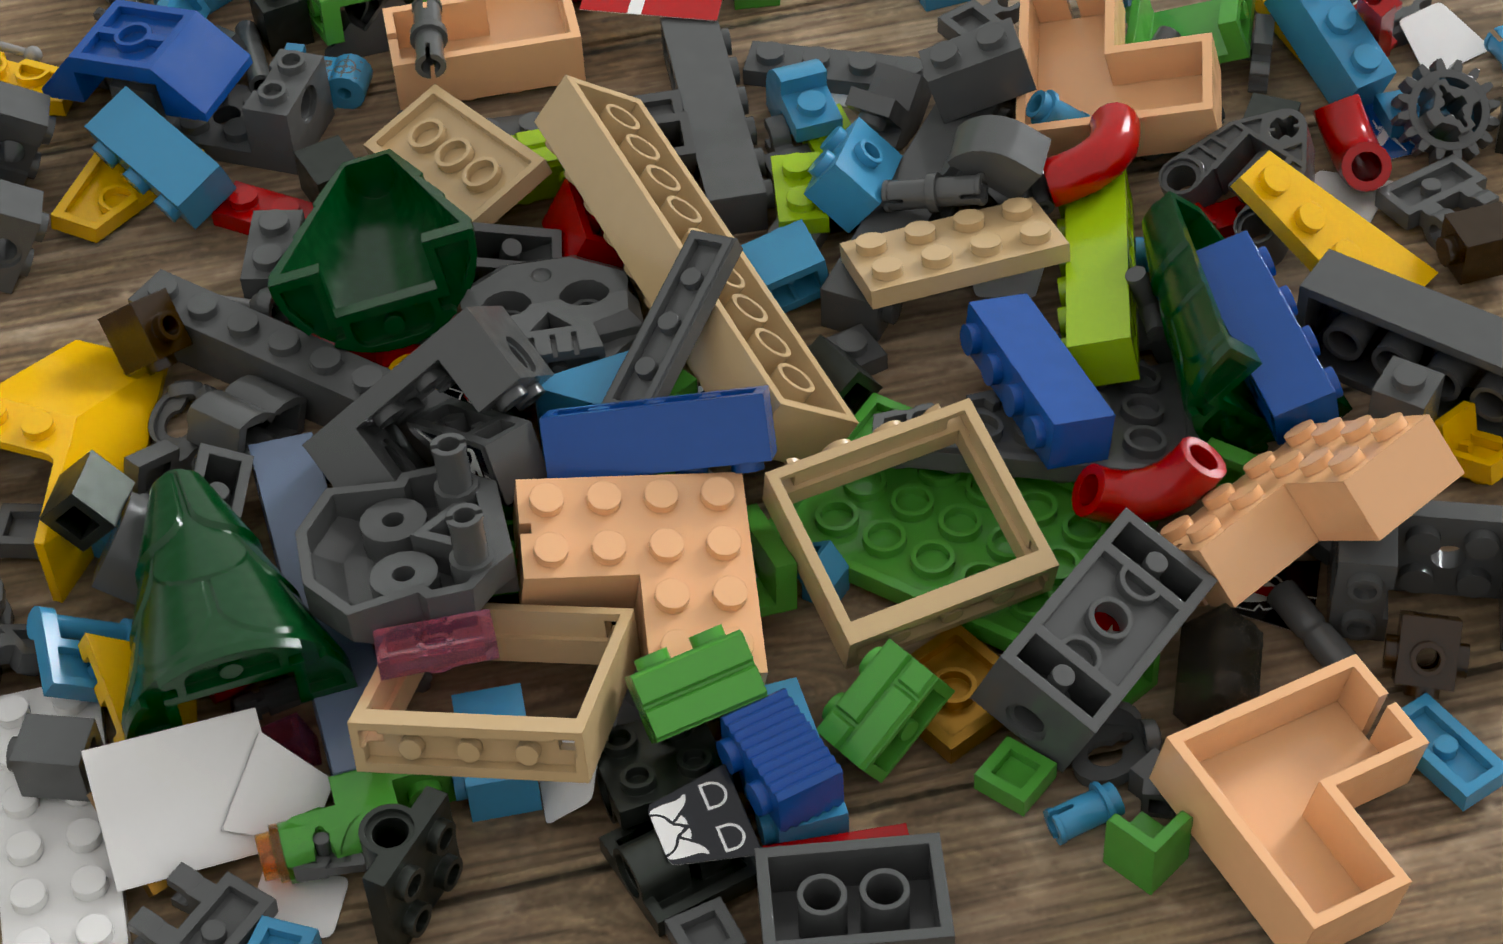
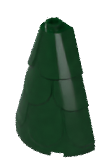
M387 149L341 163L313 202V210L292 237L293 241L268 276V289L273 300L288 320L308 336L313 333L323 339L334 342L335 348L366 353L392 351L416 344L428 338L448 323L457 313L458 305L464 298L467 290H471L477 267L475 231L472 219L446 199L442 191L426 181L420 170L391 149Z
M1168 191L1160 200L1150 206L1142 220V229L1152 292L1154 296L1159 297L1164 334L1171 350L1184 411L1198 437L1205 442H1208L1213 437L1253 454L1267 452L1269 447L1267 443L1276 440L1244 382L1263 363L1253 347L1228 335L1196 253L1197 250L1219 242L1224 237L1200 207ZM1344 394L1342 397L1337 398L1339 417L1342 418L1353 408Z
M173 469L165 472L152 484L149 492L135 571L138 594L129 637L131 657L121 722L125 740L182 726L183 722L178 704L293 672L301 703L358 687L349 658L344 650L309 612V609L302 602L297 589L266 557L260 540L206 479L198 472L185 469Z

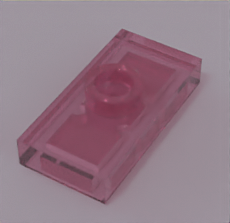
M490 609L373 631L381 681L424 672L442 673L456 666L499 658Z

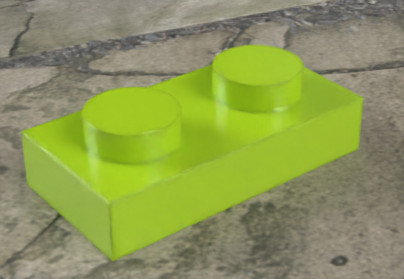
M820 151L771 156V172L778 227H784L802 219L810 234L830 232L829 216L804 195L813 177L808 172V169L820 155Z

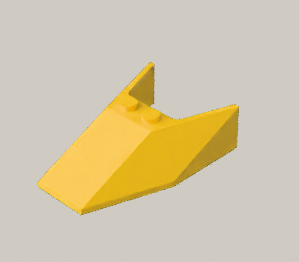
M74 340L0 383V449L53 463L41 514L59 475L90 450L95 451L124 473V457L151 445L152 438L148 430L149 418L156 403L162 397L168 368L151 376L146 367L125 375L112 348ZM39 520L34 545L53 601L63 603L94 558L92 547H89L84 552Z

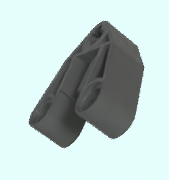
M1287 108L1227 123L1163 165L1158 177L1163 194L1165 195L1168 191H1171L1193 204L1199 202L1204 208L1214 204L1223 194L1226 195L1230 190L1236 194L1239 201L1246 204L1230 186L1269 150L1315 183V148L1305 116L1297 110ZM1191 186L1186 190L1179 191L1184 187ZM1248 205L1238 213L1233 225L1235 234L1247 230L1252 240L1259 235L1268 234L1262 239L1253 240L1257 248L1265 246L1271 255L1274 265L1279 264L1289 248Z

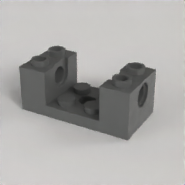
M278 50L269 65V74L257 91L253 90L251 93L249 86L236 84L208 122L167 116L154 84L114 79L109 85L112 99L127 86L215 161L298 175L294 151L318 143L335 115L324 56L296 50Z
M0 81V291L12 294L19 275L28 276L34 258V248L31 247L34 241H43L49 223V214L42 212L44 191L24 186L27 178L34 180L37 175L41 161V152L37 150L38 147L40 148L41 143L45 145L50 144L56 125V117L49 116L51 95Z
M503 306L465 307L302 446L333 487L397 481L403 472L428 467L396 423L402 426L406 424L407 420L419 415L425 409V405L421 401L435 389L441 393L457 384L478 413L488 412L496 407L501 413H505L515 406L521 411L532 405L545 393L541 385L552 377L554 373Z
M1431 500L1380 541H1331L1327 566V623L1331 624L1343 638L1357 641H1384L1388 624V590L1456 595L1469 598H1493L1499 601L1500 650L1503 651V506ZM1443 546H1455L1460 548L1458 550L1449 552L1439 550Z
M1126 507L1003 652L970 698L1036 752L1056 762L1057 769L1063 773L1218 580ZM1102 612L1112 616L1118 623L1120 633H1109L1101 629L1095 620L1094 613Z

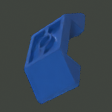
M115 0L47 81L42 91L44 94L51 95L50 97L85 103L105 77L154 84L167 116L208 122L252 65L253 61L248 52L196 10Z

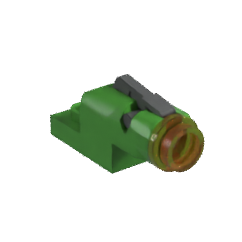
M353 770L328 777L335 805L325 808L317 807L293 816L288 820L268 825L269 831L254 835L265 881L281 878L282 884L287 882L295 884L303 881L327 879L332 875L367 871L358 835L359 825L364 816L372 809L385 804H401L411 808L426 786L447 793L449 802L456 801L452 776L373 773Z

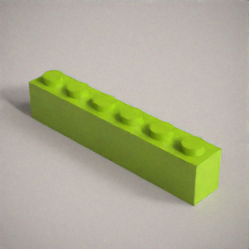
M1125 170L1122 175L1098 192L1070 204L1060 206L1061 218L1057 219L1059 231L1070 244V262L1059 264L1061 277L1057 278L1058 292L1062 307L1057 309L1062 336L1060 339L1095 387L1140 379L1138 310L1136 301L1125 278L1127 270L1136 266L1133 197L1127 170Z

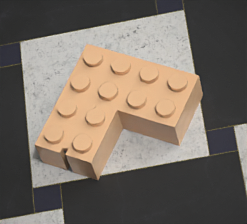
M440 0L442 3V23L445 25L448 33V42L444 48L446 70L440 77L436 78L434 64L431 65V79L420 76L415 70L416 53L410 43V29L414 24L412 4L382 8L400 110L407 108L434 84L460 101H471L482 97L507 93L514 94L525 90L558 86L565 75L586 81L582 38L572 0ZM427 1L423 2V8H427Z
M1020 0L1019 40L1037 90L1016 97L1015 120L1030 126L1052 139L1047 157L1071 149L1084 141L1090 134L1089 123L1092 115L1099 107L1107 103L1119 102L1127 104L1138 115L1141 134L1136 157L1185 151L1222 127L1221 68L1212 32L1125 44L1126 11L1123 0H1076L1081 18L1075 19L1069 0ZM1038 90H1053L1059 94L1061 101L1079 111L1088 113L1090 117L1032 124L1030 117L1026 115V107L1031 96Z
M1397 412L1385 418L1373 419L1371 415H1365L1356 420L1343 421L1341 417H1337L1323 423H1314L1312 419L1301 422L1286 432L1284 435L1286 443L1277 450L1261 453L1248 461L1243 467L1246 474L1233 484H1222L1208 492L1201 500L1204 506L1193 515H1183L1164 526L1160 534L1218 580L1198 606L1209 604L1211 607H1237L1319 541H1380L1465 474L1429 414L1403 416L1401 412Z
M718 472L515 480L512 518L517 576L520 591H518L519 604L634 608L641 657L667 647L671 658L693 649L688 639L689 637L722 624L726 635L740 629L765 685L768 668L742 473Z
M1357 654L1167 736L1149 777L1176 815L1183 810L1193 817L1192 836L1274 944H1344L1389 922L1412 883L1411 879L1354 808L1407 784L1430 742L1397 702L1386 707L1370 740H1368L1365 735L1369 733L1389 693Z

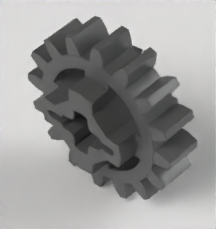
M1442 58L1436 59L1429 66V69L1421 64L1411 73L1412 78L1407 76L1399 84L1398 88L1403 94H1398L1391 101V106L1401 110L1400 113L1391 119V125L1403 126L1405 130L1397 140L1400 144L1410 140L1415 144L1411 156L1414 158L1424 151L1429 153V165L1441 160L1443 156L1448 157L1452 154L1461 159L1463 157L1467 161L1472 160L1480 153L1479 148L1484 149L1493 141V137L1488 132H1492L1500 125L1499 119L1490 116V113L1500 106V101L1488 100L1486 96L1492 89L1493 84L1488 82L1480 85L1476 81L1480 72L1478 68L1473 69L1468 74L1463 73L1462 61L1458 59L1448 69H1446ZM1417 103L1420 106L1419 117L1417 115ZM1447 109L1450 115L1444 116L1441 111ZM1472 110L1474 112V122L1471 119Z

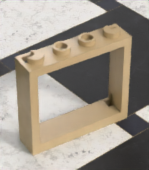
M970 398L942 408L938 403L927 409L921 416L904 422L900 420L886 422L877 427L872 434L852 441L850 439L834 441L827 445L820 453L801 460L798 458H788L785 460L784 466L765 472L762 500L783 543L797 562V571L845 669L859 665L870 650L878 646L882 647L889 638L903 648L1052 590L1059 563ZM956 444L1016 559L851 622L793 504Z
M486 603L479 611L476 623L430 636L427 635L426 628H423L390 642L347 722L357 772L590 783L628 689L624 677L634 674L636 670L634 660L641 657L634 608ZM432 658L599 665L577 718L406 711ZM562 740L574 741V743H565Z

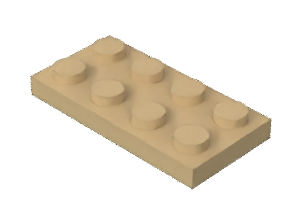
M436 84L431 86L363 144L369 155L387 149L394 151L423 173L424 179L442 191L446 199L472 219V222L495 224L505 213L552 174L548 163L543 157Z
M1033 197L1010 198L1000 205L979 210L964 209L955 213L954 216L933 221H914L904 228L883 233H864L854 240L839 243L842 263L873 310L1070 262L1069 242Z

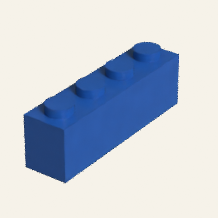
M1245 230L1197 250L1196 253L1228 335L1253 347L1263 363L1244 382L1278 446L1286 443L1284 439L1286 432L1301 422L1312 419L1314 423H1323L1339 417L1337 398L1343 396V390L1338 376L1331 366L1323 369L1317 356L1321 352L1317 339L1309 325L1300 327L1295 318L1298 315L1297 305L1288 286H1277L1273 278L1276 275L1275 265L1265 246L1257 248L1248 231Z
M1025 293L970 301L968 303L966 324H963L960 329L962 349L967 356H971L981 371L983 381L987 386L992 387L1002 402L1004 412L1008 417L1013 418L1022 431L1027 446L1030 449H1034L1047 470L1108 460L1116 415L1030 296Z
M769 385L551 409L539 418L547 478L653 475L655 473L674 471L675 474L709 473L710 467L729 465L731 466V472L737 474L750 473L765 469L764 462L772 461L777 453Z

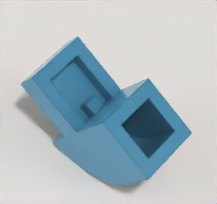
M819 59L770 69L767 72L766 106L771 116L783 114L790 134L793 135L796 143L827 136L839 125L843 128V118L827 87V70Z

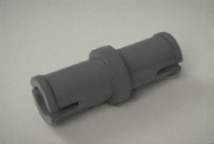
M414 0L412 3L414 24L410 29V43L416 53L415 70L420 76L431 79L430 66L434 64L437 78L446 70L444 48L448 42L447 29L442 23V3L440 0H427V8H423V0Z
M939 172L927 173L925 178L884 180L881 188L882 201L889 200V203H884L883 208L887 213L914 209H927L929 213H941L944 207L985 206L988 201V184L981 185V183L986 182L987 179L982 172L972 175L942 177Z

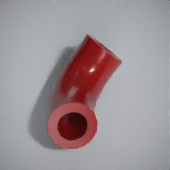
M1355 94L1314 110L1313 115L1321 136L1342 180L1355 191L1364 193L1375 191L1382 187L1391 174V157L1386 149L1380 146L1360 95Z
M1119 102L1107 103L1099 107L1091 117L1089 123L1090 134L1084 141L1071 149L1046 158L1043 170L1056 208L1098 192L1123 174L1136 157L1139 148L1140 122L1133 108Z
M1191 436L1183 438L1161 460L1142 468L1122 470L1093 463L1085 467L1076 479L1072 491V508L1076 515L1095 522L1112 524L1126 507L1145 523L1160 521L1190 508L1215 488L1227 473L1226 464L1221 455L1212 446L1197 437Z

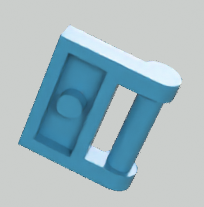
M34 606L28 615L26 630L28 638L34 640L43 695L46 697L99 703L94 692V687L97 684L95 674L90 662L83 663L78 644L85 633L130 641L129 637L133 619L123 618L120 623L59 615L54 608Z

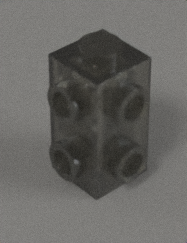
M1227 603L1181 626L1173 715L1187 727L1254 699L1260 694L1264 633L1252 621L1246 620Z

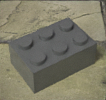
M940 832L754 848L762 944H955V932Z

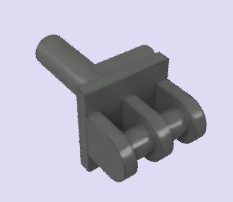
M1133 266L1127 270L1125 278L1138 306L1139 353L1151 349L1158 364L1171 362L1173 359L1164 334L1159 301L1153 295L1151 282L1145 268Z

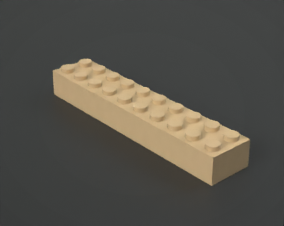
M568 75L563 77L534 122L546 139V147L558 158L565 169L564 175L566 179L577 188L584 200L583 205L585 209L595 217L604 231L603 237L605 241L618 253L625 264L623 267L624 271L637 283L645 296L644 302L650 309L691 230L734 237L641 99ZM742 251L686 361L688 364L687 370L692 376L697 378V382L700 383L705 392L769 385L777 453L773 460L781 461L785 464V460L788 458H798L801 460L822 452L827 445L834 441L847 439L859 422Z

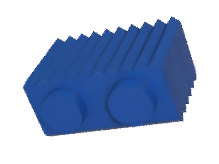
M782 688L769 694L767 697L720 717L722 739L716 742L718 755L731 775L740 772L746 780L745 790L748 800L759 817L769 814L781 832H787L791 826L797 827L801 821L808 822L812 816L818 817L823 811L829 812L833 806L839 807L844 802V782L841 765L836 762L834 755L830 754L828 747L824 745L822 738L818 737L816 730L812 729L810 721H807L804 713L800 712L798 705H795L792 697L788 695L786 688Z

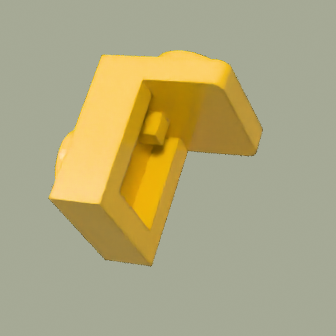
M1462 401L1434 422L1465 472L1461 477L1468 478L1476 484H1488L1491 486L1503 478V437L1477 430L1475 403Z

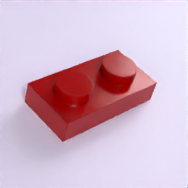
M235 181L234 185L237 189L211 215L215 226L249 235L253 211L273 209L303 210L306 219L313 210V202Z

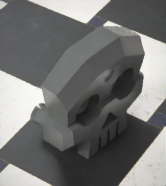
M576 255L502 265L473 282L471 290H467L455 314L456 316L465 307L503 306L554 374L628 351L644 322L640 302L634 296L633 281L626 274L624 268ZM515 406L505 412V414L527 420L525 409L519 411ZM497 407L492 409L500 412V410Z
M454 432L444 433L431 441L430 449L434 457L435 466L403 472L397 481L332 487L324 490L295 532L302 583L309 612L314 617L353 642L386 645L423 628H426L427 635L430 636L476 623L479 611L492 595L520 591L514 553L497 482L493 479L477 476L471 472L467 455V443L463 435Z

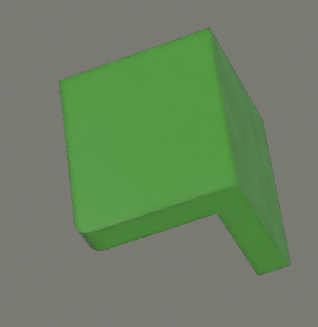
M1182 810L1166 826H1163L1143 811L1131 822L1115 813L1106 821L1103 862L1146 893L1152 895L1188 859L1193 817Z

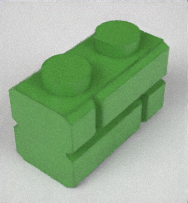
M722 624L689 637L688 639L693 649L671 658L667 647L634 660L638 672L624 678L652 744L661 742L768 696L759 670L753 661L749 646L740 629L726 635Z
M890 638L882 647H875L864 656L859 665L860 675L846 692H840L828 701L822 712L823 721L817 727V732L824 739L837 748L858 768L880 783L884 781L955 692L954 689Z

